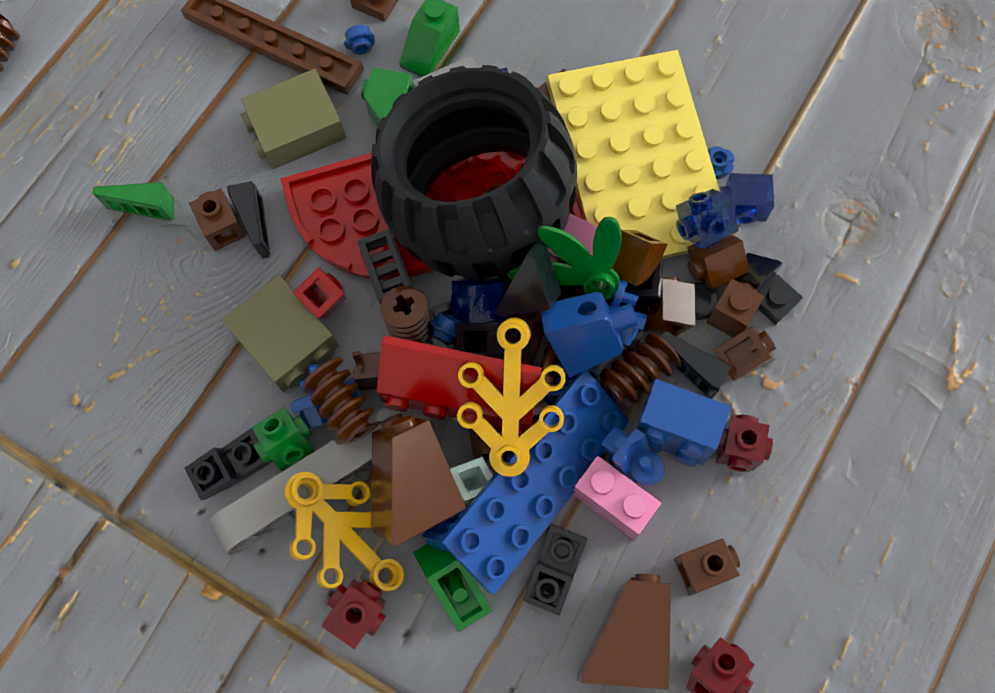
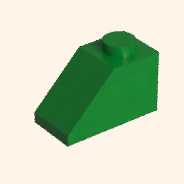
M443 0L424 1L412 19L399 62L401 68L420 77L434 72L460 33L458 7Z
M373 67L369 80H364L361 97L365 100L368 113L377 127L382 117H386L392 109L393 102L402 93L407 94L414 88L412 74Z
M428 543L413 552L426 579L459 632L492 612L473 576L449 552L431 547Z

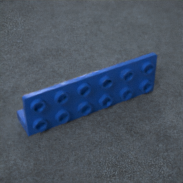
M563 369L566 376L563 387L557 391H550L543 398L549 406L554 405L562 410L564 423L558 431L548 432L529 450L530 461L527 468L521 474L507 477L496 472L465 510L432 526L422 535L431 547L449 552L489 593L495 594L573 495L575 485L596 457L599 456L601 458L606 451L603 450L601 444L614 427L623 431L629 422L625 414L619 410L615 402L588 370L569 378L567 372ZM559 373L554 378L553 385H556L561 381V376ZM548 412L544 415V421L548 425H555L560 420L555 412ZM512 452L505 462L514 463L517 460L516 454Z

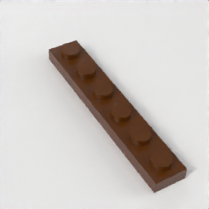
M188 0L181 9L185 19L295 71L305 73L316 69L323 84L348 95L364 71L362 62L231 1Z

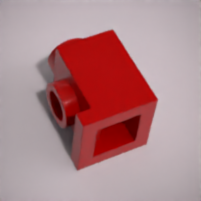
M320 267L293 292L318 319L327 318L346 299L344 296L345 292L342 290L344 288L343 285L332 274H326Z

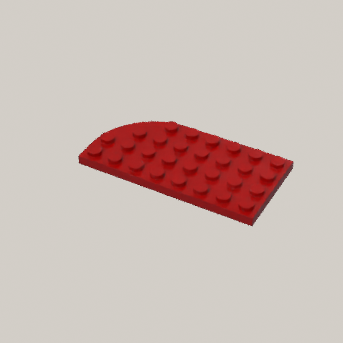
M491 152L467 158L443 172L428 189L427 197L444 202H455L479 197L491 186L497 183L505 184L510 181L523 168L526 158L511 152ZM371 153L280 178L292 220L306 244L320 258L335 268L351 275L370 279L357 240L389 229L379 210L372 183ZM575 197L570 214L584 220ZM394 236L409 277L434 271L424 262L413 257ZM389 244L370 251V255L373 256L390 249ZM392 258L390 260H387L374 266L377 269L379 267L395 262L394 258ZM397 272L380 280H390L400 276V274Z

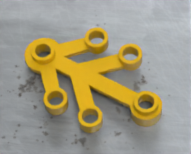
M519 318L505 320L497 331V340L500 346L505 349L503 395L484 376V371L480 364L467 362L458 372L460 383L467 388H473L501 417L502 435L482 417V408L477 403L467 402L463 404L458 410L457 420L461 426L472 428L491 448L489 455L491 466L497 473L507 477L521 474L529 464V450L548 432L558 431L564 423L562 410L557 406L550 405L543 408L539 420L519 436V420L550 391L561 389L566 378L565 372L561 367L549 365L542 371L540 379L520 396L521 349L528 344L531 332L528 324ZM509 328L518 329L521 333L520 341L516 343L509 342L506 339V331ZM466 368L476 369L478 380L474 382L466 380L464 377V370ZM549 371H556L560 374L561 381L556 385H550L546 382L545 375ZM467 408L475 410L477 420L473 422L465 420L463 410ZM548 412H555L560 420L555 425H548L544 421V415ZM513 451L517 456V460L514 463H506L502 458V453Z
M306 471L296 473L287 481L284 489L285 499L291 507L296 509L295 539L289 546L292 558L297 561H304L311 558L316 551V543L311 538L312 513L323 523V567L320 568L316 577L317 583L321 588L333 589L338 587L343 581V571L340 568V542L370 572V582L382 592L395 590L401 585L404 578L402 566L393 559L381 560L352 529H372L371 512H335L325 501L346 500L352 506H359L370 497V489L366 483L356 481L350 485L323 484L317 475ZM299 486H306L309 489V498L303 499L298 495L297 490ZM353 487H357L362 491L363 497L361 500H356L352 496ZM299 541H304L308 544L309 551L307 555L298 553L296 546ZM327 569L332 570L336 575V580L333 584H328L324 579V573ZM381 569L386 570L389 574V580L386 584L379 580L378 574Z

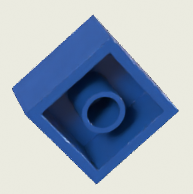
M655 379L645 400L636 429L646 435L651 452L660 453V450L675 455L674 459L677 462L695 467L696 464L703 465L717 450L731 406Z

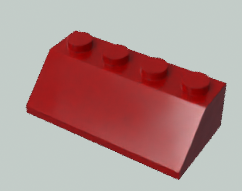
M384 335L381 344L377 393L381 402L385 403V407L391 410L407 412L408 408L423 411L422 414L424 416L437 420H444L445 416L457 418L458 410L463 404L474 402L482 408V417L492 426L499 427L498 431L502 433L501 417L473 388H467L460 383L458 372L467 362L480 364L483 368L484 376L503 395L504 360ZM521 364L520 396L540 379L541 367ZM466 368L464 370V377L466 380L474 382L478 380V372L474 368ZM536 405L519 420V436L521 432H525L531 427ZM467 408L463 410V417L465 420L473 422L477 420V413L475 410Z

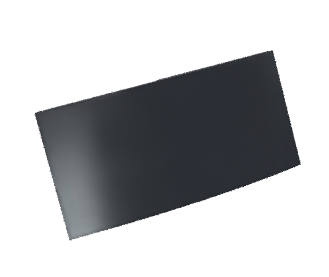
M252 428L223 448H212L184 468L200 500H206L232 487L273 462L271 460L266 464L256 451L254 444L259 442Z
M551 524L523 601L560 615L588 538Z

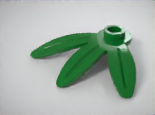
M604 217L599 222L593 238V255L590 254L579 240L565 231L550 226L538 227V236L544 244L569 264L552 262L559 286L582 285L585 294L599 292L603 294L605 300H608L617 292L620 279L612 267L619 254L622 233L620 225L615 218ZM520 266L508 272V277L511 280L514 279Z

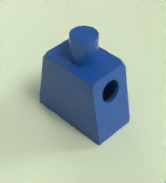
M599 292L559 300L554 303L551 310L540 311L544 334L569 378L620 355L623 351L619 332L639 325L631 303L610 310L603 294Z

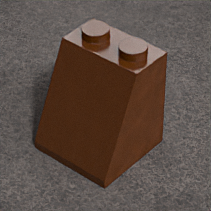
M402 413L384 419L380 422L382 428L372 432L371 527L376 535L393 546L399 545L466 509L430 421L414 418L413 415L403 417Z
M635 574V577H631L629 581L620 586L578 671V682L669 690L671 583H660V575Z

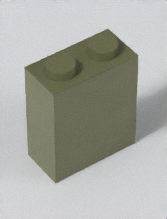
M316 69L241 98L246 112L240 114L248 133L255 131L258 138L252 141L261 160L267 157L272 169L347 139L341 120Z
M278 274L225 316L222 322L284 392L288 388H295L300 384L299 381L306 378V373L310 371V365L315 363L322 365L329 361L339 345L333 334L293 294L294 291Z

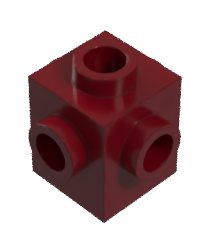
M739 414L736 417L731 416L725 424L717 448L716 463L725 464L727 468L734 471L750 472L760 466L764 460L768 461L773 446V439L768 438L770 425L758 423L759 419L750 415ZM742 439L750 441V444H745Z
M353 579L347 588L340 584L327 602V605L332 609L321 626L355 649L366 633L371 636L376 633L386 615L381 613L385 604V600L380 597L383 594L382 591L365 579L361 583ZM352 607L360 609L361 612H355Z
M720 637L712 648L705 644L696 654L691 663L695 668L691 671L686 688L692 693H748L754 684L749 679V676L755 664L749 660L748 655L743 649L735 644L727 643Z

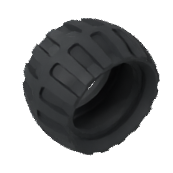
M482 65V68H465V66L450 68L449 72L435 77L431 75L419 81V85L407 94L402 93L393 102L392 109L388 115L382 117L379 122L375 137L376 144H373L371 153V177L378 207L385 223L399 243L413 257L424 262L431 269L450 277L454 275L462 276L469 281H484L486 277L498 275L502 278L507 277L509 271L521 266L535 243L541 240L537 232L538 227L550 226L564 230L567 225L569 214L575 202L577 189V162L573 142L564 120L554 104L526 77L514 71L512 73L501 71L497 66ZM491 152H511L526 158L523 168L510 181L479 197L455 202L432 200L427 197L428 189L443 172L467 158Z

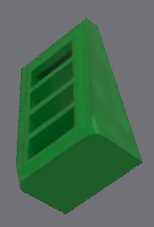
M162 182L93 187V195L106 209L163 220H173L174 197Z

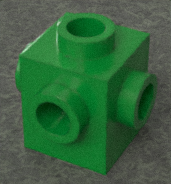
M285 407L252 427L259 442L254 444L256 451L266 464L272 460L281 472L315 452L307 439L312 434L300 415L293 419Z

